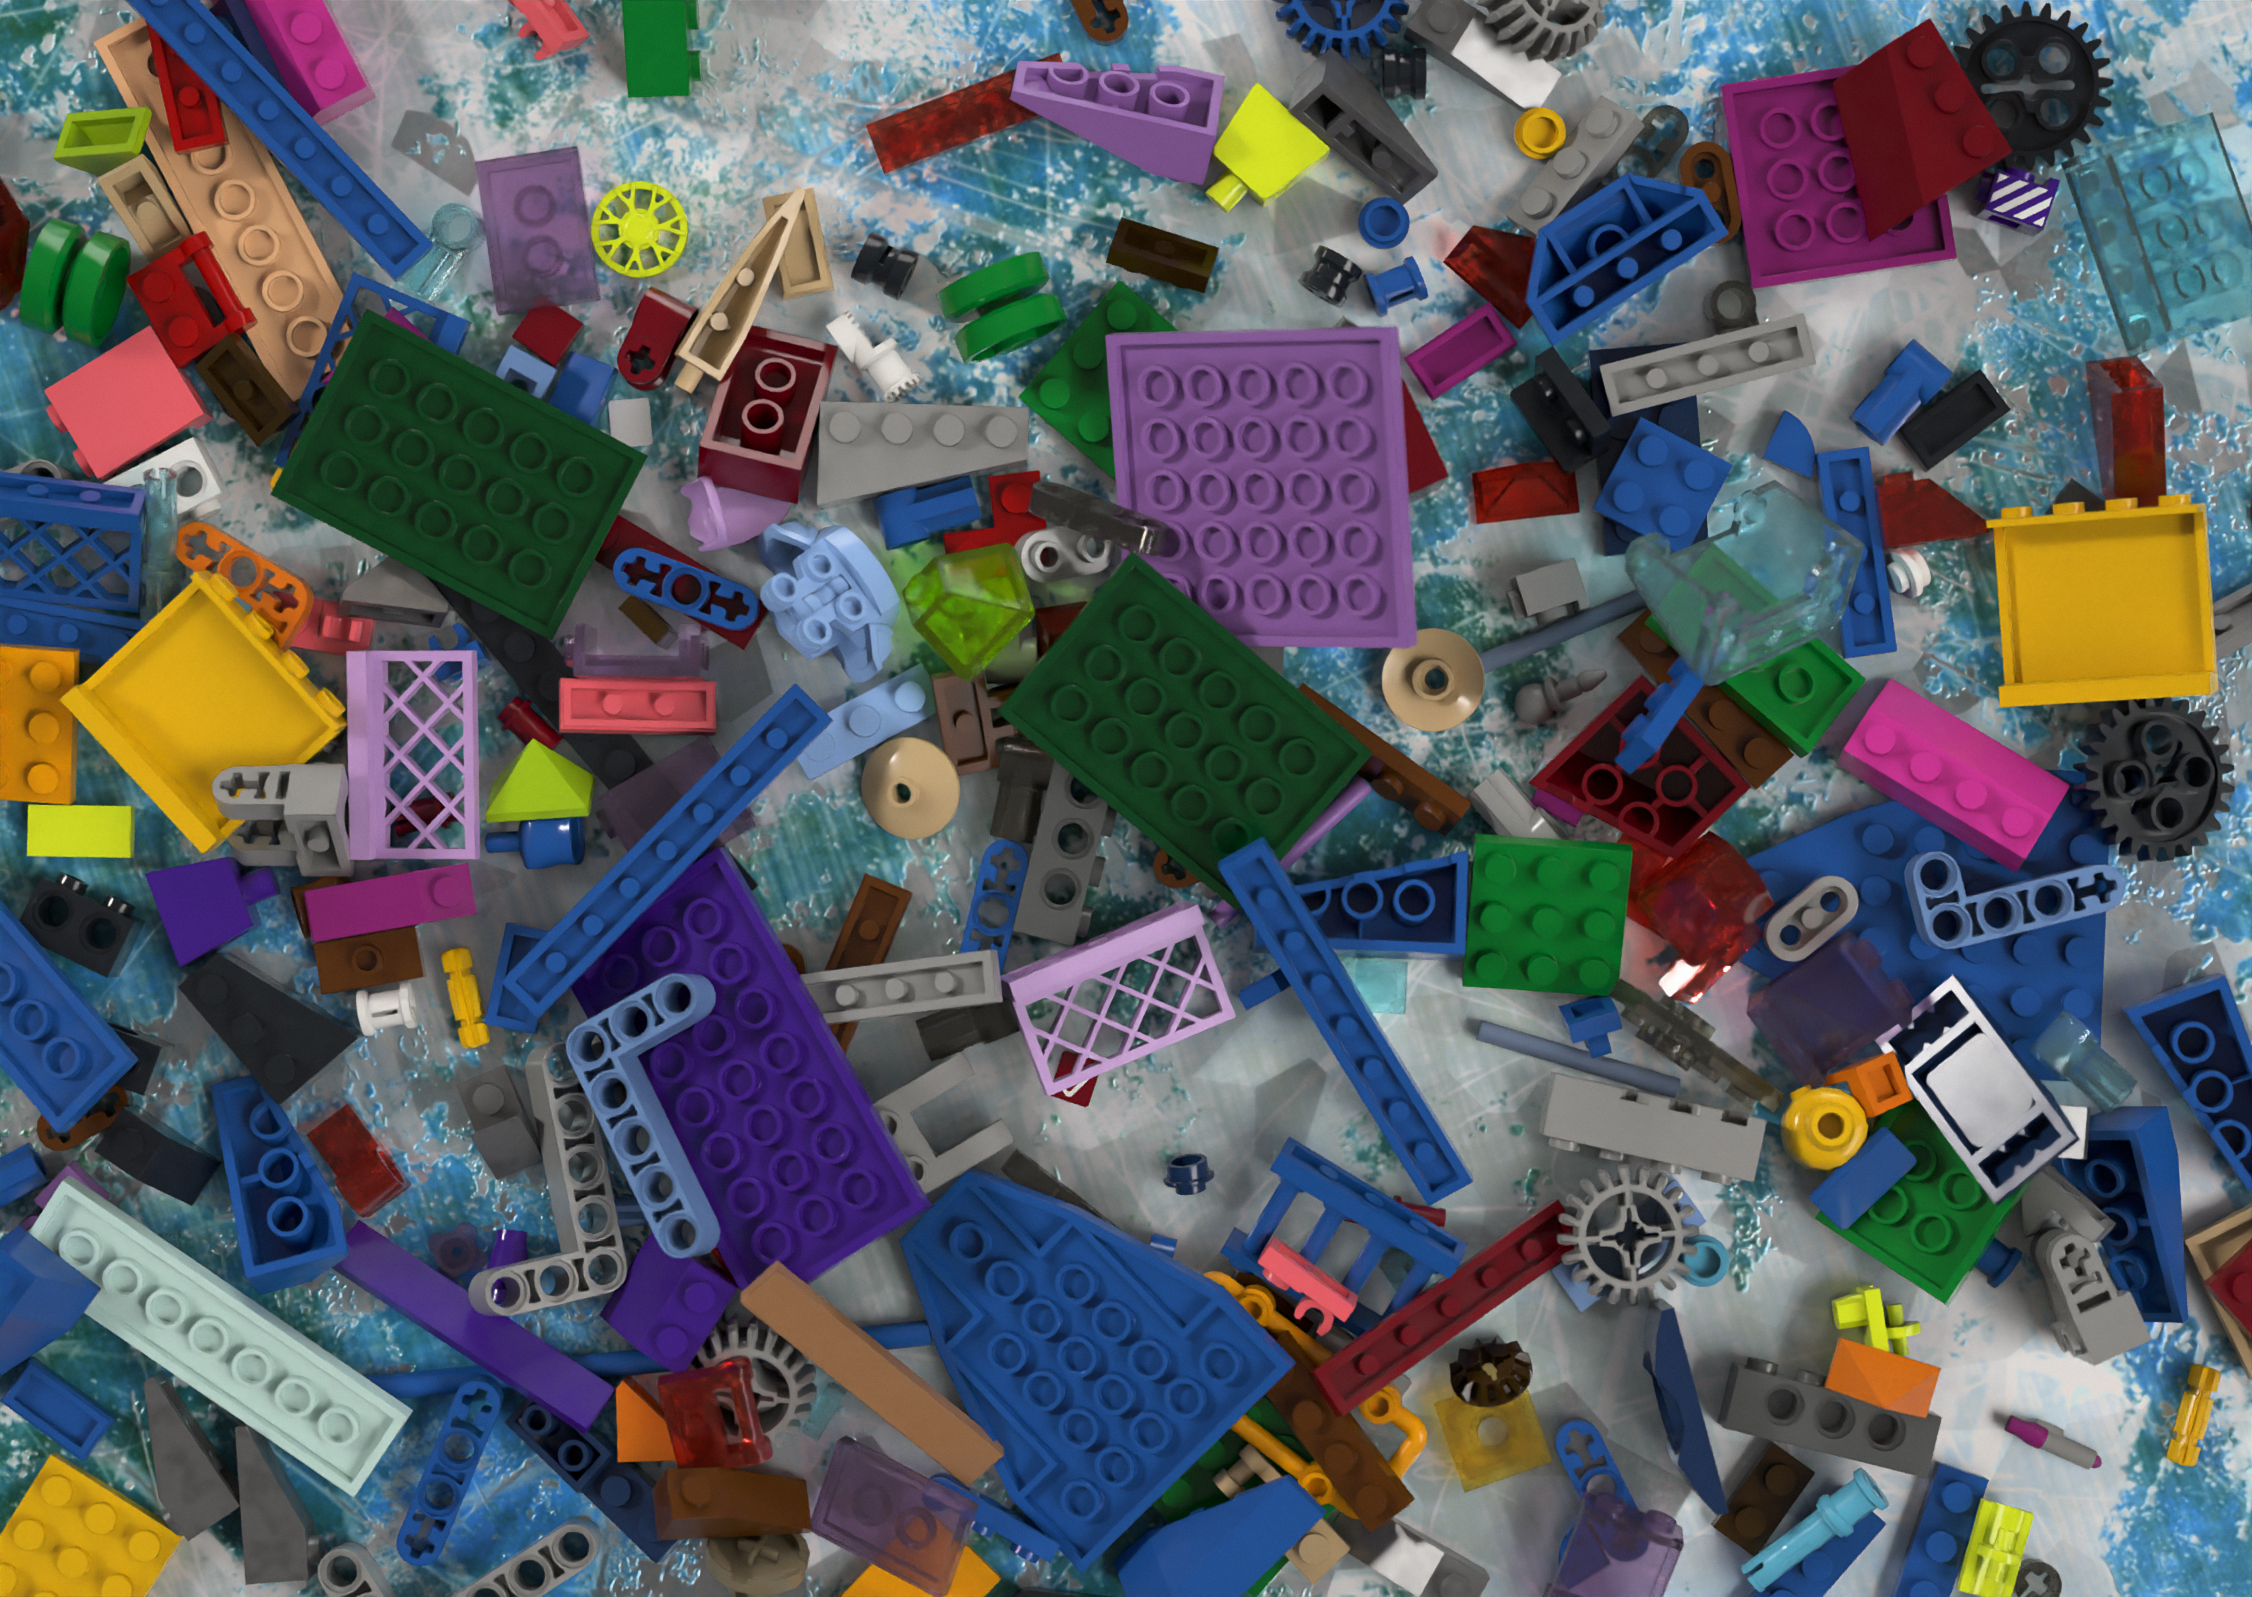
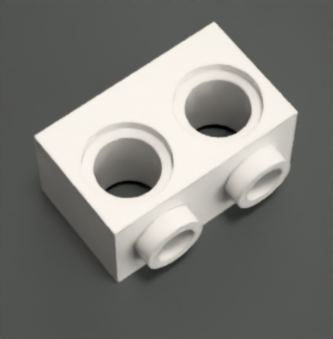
M194 437L103 483L148 489V494L154 496L157 504L156 511L151 518L144 521L143 542L146 541L148 546L157 545L176 534L174 526L189 518H192L193 522H201L216 515L222 510L219 503L231 497L204 442ZM198 470L203 479L202 488L196 495L185 497L181 491V480L189 471ZM125 532L128 540H130V532Z

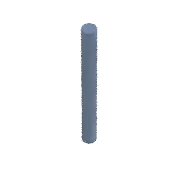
M1638 588L1478 654L1484 667V673H1489L1649 607L1650 602L1644 588Z
M1481 1020L1476 1036L1478 1041L1671 1098L1676 1097L1679 1089L1680 1078L1605 1056L1592 1059L1588 1051Z

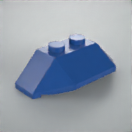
M1626 173L1538 229L1525 303L1550 344L1555 346L1729 233L1702 189Z

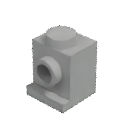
M1575 558L1515 576L1510 580L1513 589L1506 591L1507 601L1515 621L1536 616L1538 624H1542L1567 616L1566 605L1572 604L1575 613L1590 608Z

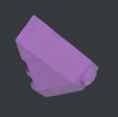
M1018 61L1010 100L1153 175L1167 177L1179 183L1189 182L1204 185L1217 134L1225 76L1176 65H1157L1156 73L1130 72L1128 64L1112 63L1110 71L1098 72L1087 71L1084 66L1075 62Z

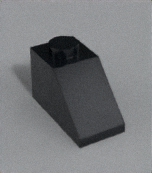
M138 1105L124 1107L94 1150V1152L136 1180L191 1206L195 1204L222 1163L216 1157Z

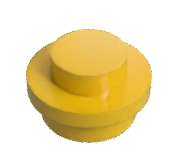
M1537 107L1526 111L1519 117L1514 127V140L1518 149L1525 156L1532 159L1541 160L1552 157L1565 142L1566 128L1564 122L1556 112L1548 108Z

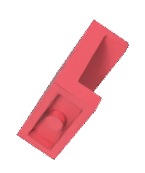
M150 325L44 390L51 402V405L46 407L50 419L62 434L69 431L78 446V449L73 451L77 463L89 478L96 475L99 480L105 482L116 477L115 473L187 428L199 429L214 419L186 371L176 367L156 330Z

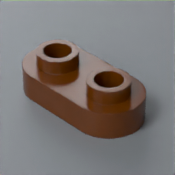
M1708 141L1699 142L1689 147L1681 157L1678 165V176L1680 185L1702 189L1716 213L1721 217L1722 223L1729 234L1711 245V247L1727 243L1737 233L1741 225V211L1729 154L1722 146ZM1699 162L1708 163L1713 171L1712 177L1708 179L1699 178L1695 173V165Z

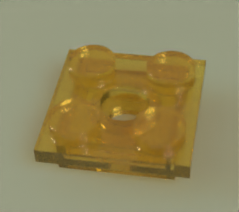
M1528 1389L1515 1400L1496 1407L1472 1406L1462 1401L1457 1395L1433 1403L1464 1492L1553 1462ZM1492 1417L1503 1420L1507 1426V1434L1501 1443L1486 1445L1479 1440L1478 1429L1484 1420Z

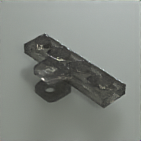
M1621 978L1608 994L1625 1007L1619 1016L1639 1029L1635 1034L1637 1039L1686 1072L1691 1067L1714 1084H1717L1719 1079L1723 1078L1730 1084L1725 1093L1751 1110L1755 1102L1774 1113L1786 1096L1709 1039L1716 1031V1028L1670 996L1663 994L1657 1002L1648 994ZM1650 1027L1655 1029L1652 1034L1647 1032Z

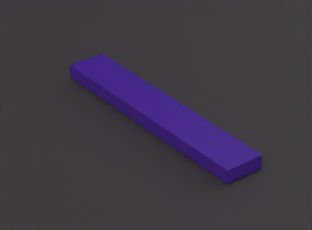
M358 1220L346 1235L350 1255L333 1266V1270L585 1435L613 1398L616 1390L615 1387L508 1317L485 1316L478 1313L469 1301L467 1290L362 1221Z

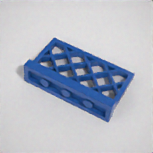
M353 272L297 407L302 413L290 423L273 464L285 467L297 438L301 436L304 430L301 428L308 411L311 416L315 409L312 402L317 390L326 387L321 380L328 363L331 371L337 367L332 355L336 344L352 337L359 324L352 306L360 287L379 294L387 312L392 308L389 301L391 299L408 306L399 311L403 316L419 311L436 318L428 339L457 356L472 323ZM349 316L354 329L341 334Z
M0 471V518H15L27 529L25 533L12 542L0 531V562L9 556L27 574L19 581L4 580L0 576V596L139 613L142 595L144 515L147 509L148 489ZM54 523L70 525L80 537L64 548L46 529ZM106 530L130 532V545L116 554L98 536ZM33 538H36L54 555L38 567L20 550L22 546ZM87 544L106 561L91 573L72 556ZM128 558H130L129 566L124 562ZM62 563L79 581L70 588L56 586L45 574ZM114 569L129 584V595L108 592L97 580Z

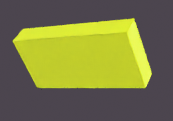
M28 805L27 856L134 858L135 806Z

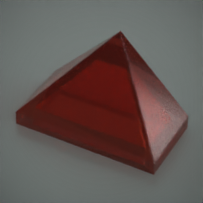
M1473 225L1445 258L1443 263L1487 302L1490 301L1492 306L1519 330L1533 316L1525 303L1535 248L1534 238Z
M1526 462L1471 473L1477 525L1580 513L1575 471L1565 475L1556 462Z

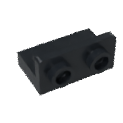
M1553 346L1535 357L1534 377L1510 392V400L1565 475H1569L1609 450L1612 427Z

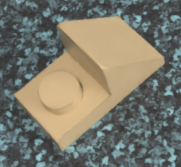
M144 154L97 178L98 184L149 263L177 248L184 240L194 235L187 220L169 194L163 174Z

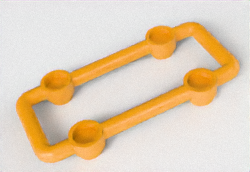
M1210 1271L1202 1274L1222 1285L1262 1327L1277 1338L1289 1330L1316 1367L1334 1355L1276 1311L1275 1298L1267 1288L1261 1285L1243 1287L1229 1275L1220 1271ZM1391 1382L1361 1403L1359 1409L1367 1421L1381 1425L1391 1422L1407 1435L1388 1461V1464L1401 1480L1423 1451L1427 1443V1430L1424 1423L1402 1405L1401 1392ZM1246 1414L1230 1428L1298 1479V1483L1321 1506L1330 1503L1344 1515L1352 1519H1359L1315 1460L1308 1462Z

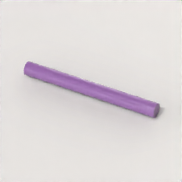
M1358 776L1332 800L1280 861L1285 871L1373 791L1362 777ZM1223 900L1207 915L1222 930L1243 908L1241 907L1237 911Z

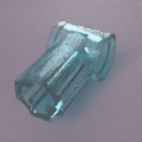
M461 203L443 205L435 212L432 219V227L425 235L434 244V248L399 280L404 286L433 305L437 303L471 252L480 248L487 236V225L484 218L477 211ZM459 215H466L471 223V230L464 240L453 242L448 233L450 222Z
M2063 1010L2028 1049L2052 1073L2063 1080L2066 1078L2103 1113L2109 1114L2130 1096L2138 1081L2097 1044L2099 1040L2090 1029L2068 1011Z

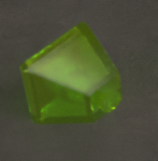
M1008 543L934 557L920 573L915 574L909 580L907 586L902 591L912 626L952 670L968 683L1036 615L1015 548Z

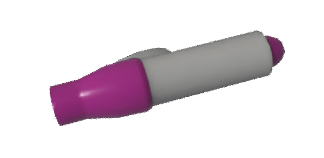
M2012 1415L2006 1422L2005 1431L2017 1436L2034 1448L2043 1449L2087 1470L2099 1468L2102 1465V1460L2097 1455V1451L2064 1437V1430L2039 1419H2036L2035 1422L2025 1421Z

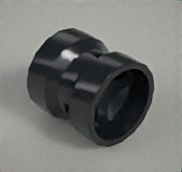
M872 231L857 257L851 273V279L864 285L874 283L882 288L885 295L899 300L915 270L919 253L906 247L896 249L888 244L887 238Z

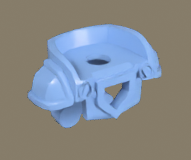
M797 521L782 525L773 523L759 535L756 551L765 566L772 570L775 576L771 577L763 585L760 597L778 630V636L788 641L809 661L831 650L841 663L844 672L854 682H865L875 677L883 668L882 663L892 650L891 637L894 633L892 628L896 624L900 612L899 596L888 574L877 558L845 526L834 525L824 527L819 531L815 526L808 527Z

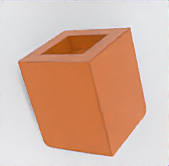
M1894 1050L1856 1061L1821 1077L1824 1087L1847 1081L1853 1097L1865 1111L1866 1119L1877 1116L1913 1099Z

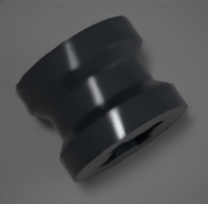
M1383 48V98L1385 100H1395L1399 95H1410L1414 100H1425L1427 79L1425 48H1414L1410 53H1398L1394 48Z
M1319 245L1314 254L1315 264L1311 270L1302 273L1298 282L1315 296L1341 308L1347 299L1346 289L1350 283L1358 281L1363 271L1355 263L1336 251Z

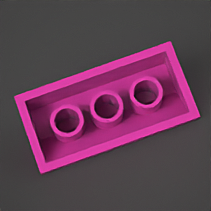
M211 0L213 5H215L219 1ZM243 0L290 95L320 126L377 98L327 0Z
M1890 678L1864 715L1842 750L1836 764L2015 873L2026 859L2071 786Z

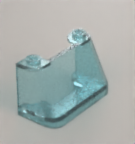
M1776 480L1761 485L1754 490H1747L1737 499L1733 508L1734 518L1731 528L1670 555L1668 539L1654 532L1631 541L1626 551L1625 571L1690 673L1706 685H1716L1826 634L1839 622L1847 607L1865 544Z

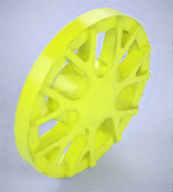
M645 181L628 182L609 191L597 205L591 224L592 241L599 257L615 272L630 278H651L669 270L682 256L688 240V221L679 201L665 188ZM636 190L652 192L648 210L635 208ZM631 191L630 198L626 199L623 194ZM657 194L665 198L658 203L656 202ZM618 196L629 208V211L621 219L614 216L607 209L609 204ZM669 202L675 209L677 216L660 224L654 213ZM604 212L609 216L608 220H602ZM679 221L680 230L672 228L671 225ZM600 225H619L620 237L614 240L601 241ZM661 231H668L679 235L674 251L657 244ZM623 243L630 249H633V253L625 267L612 260V257ZM612 245V249L607 254L603 246ZM653 247L660 265L644 270L640 251H646ZM666 252L671 255L667 260L663 261L661 253ZM635 261L638 263L639 270L630 269Z

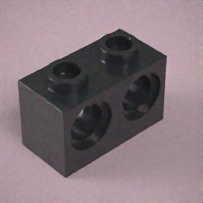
M60 872L57 878L41 876L19 920L42 947L107 978L119 977L145 923L144 920L132 915L135 906L110 894L106 895L104 901L86 893L89 884L64 872ZM56 897L63 898L69 906V917L60 926L54 924L48 914L49 905ZM103 919L111 921L116 928L115 941L108 948L99 945L95 938V928Z

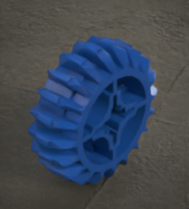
M1272 0L1277 3H1288V5L1276 11L1275 17L1278 22L1295 20L1287 28L1286 37L1293 39L1302 32L1306 34L1301 44V51L1308 53L1314 43L1317 42L1322 44L1320 56L1330 47L1340 48L1339 54L1347 61H1349L1350 47L1356 46L1358 55L1362 59L1368 58L1370 47L1367 40L1369 39L1380 49L1385 48L1388 40L1381 29L1383 28L1390 33L1398 34L1402 25L1391 14L1407 15L1410 7L1403 0H1384L1380 11L1370 22L1362 27L1351 30L1353 9L1358 5L1371 3V0H1347L1344 15L1341 13V2L1336 0ZM1301 2H1310L1311 6L1327 9L1333 17L1335 30L1328 29L1314 21L1305 11Z

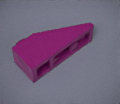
M468 863L303 892L312 943L463 918L477 914Z

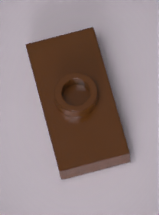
M418 926L313 944L322 995L426 977Z

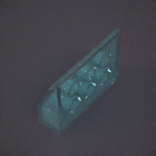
M2213 112L2101 144L2061 163L2129 358L2252 317V222Z

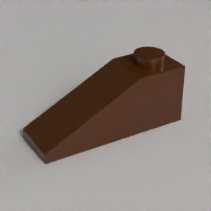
M722 1467L666 1469L652 1490L658 1540L810 1533L812 1530L806 1480Z

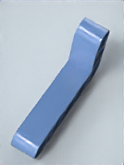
M670 974L662 977L578 1025L570 1032L566 1041V1052L569 1061L662 1250L674 1258L701 1256L712 1251L719 1241L720 1227L637 1056L704 1019L711 1013L716 1000L714 986L707 978L696 974ZM684 984L691 992V1003L685 1011L680 1007L677 999L678 992ZM640 1009L644 1011L648 1020L647 1028L642 1035L638 1033L634 1024L635 1016ZM597 1034L601 1036L604 1042V1052L599 1059L594 1056L591 1049L592 1041ZM619 1080L624 1083L627 1090L626 1100L621 1106L614 1097V1088ZM641 1127L646 1129L650 1137L649 1146L645 1152L640 1150L636 1141L637 1133ZM664 1173L669 1176L673 1185L672 1193L668 1199L663 1197L659 1189V1181ZM687 1220L692 1223L696 1232L695 1240L691 1246L686 1244L682 1236V1227Z

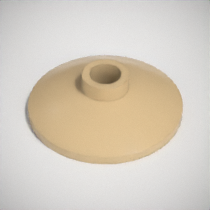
M1440 628L1418 630L1417 645L1413 647L1392 648L1382 670V689L1388 706L1405 724L1422 731H1445L1463 723L1477 709L1485 688L1484 667L1477 651L1462 636ZM1438 669L1443 672L1445 683L1441 688H1433L1429 685L1427 675L1430 670Z
M917 737L896 738L878 747L865 764L861 779L863 800L871 817L887 832L905 839H921L939 832L952 820L960 801V781L950 758L935 744ZM899 783L905 784L910 789L911 797L909 800H904L899 795L897 789Z

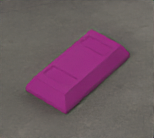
M1489 301L1406 356L1404 361L1430 400L1434 401L1517 346L1518 343Z

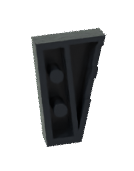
M230 952L215 954L178 986L180 991L278 1106L294 1101L368 1037L364 1036L362 1031L349 1026L329 1014L327 1010L315 1003H311L286 988L284 984Z

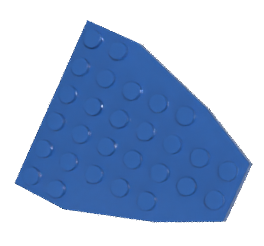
M2046 770L2071 786L2016 873L1896 800L1848 812L1744 858L1739 963L1832 1015L1878 1034L1885 1032L1952 975H1956L2001 1025L2015 1051L2039 1080L2099 1083L2106 911L1956 949H1938L1927 945L1919 936L1904 877V871L1909 860L1921 852L1940 851L1949 854L1956 861L1960 869L1966 895L2084 865H2108L2109 845L2105 846L2102 843L2107 829L2090 830L2088 826L2096 814L2093 810L2080 811L2078 808L2089 798L2087 792L2075 791L2073 786L2086 781L2085 774L2078 771ZM1930 860L1922 866L1920 879L1928 889L1933 890L1937 888L1944 878L1943 869L1936 861ZM1838 876L1850 882L1858 896L1857 912L1850 922L1802 960H1780L1768 951L1764 943L1763 931L1766 922L1774 913L1820 877ZM2094 878V883L2090 886L2071 889L2074 897L2082 895L2099 896V892L2106 890V883L2104 880H2095ZM2044 886L2035 895V906L2041 914H2050L2056 907L2057 896L2050 887ZM1832 892L1824 893L1820 899L1821 907L1827 912L1833 911L1838 904L1836 895ZM1996 898L1990 900L1984 908L1986 922L1991 927L1996 928L2005 921L2007 912L2004 903ZM1945 910L1940 912L1933 921V930L1941 940L1951 938L1956 930L1954 916ZM1787 925L1781 930L1780 937L1782 942L1786 945H1792L1796 942L1798 932L1794 926Z
M975 1167L967 1170L899 1240L936 1349L970 1418L981 1426L993 1442L997 1440L1004 1448V1456L994 1466L1010 1498L1045 1535L1061 1542L1058 1549L1081 1573L1296 1364L1291 1356L1222 1285L1080 1207Z

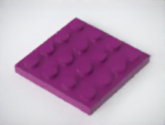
M1857 65L1724 84L1719 87L1728 153L1732 162L1741 211L1740 232L1750 291L1950 262L1957 258L1947 195L1869 242L1865 227L1864 210L1854 181L1853 164L1848 145L1845 143L1831 85L1835 80Z

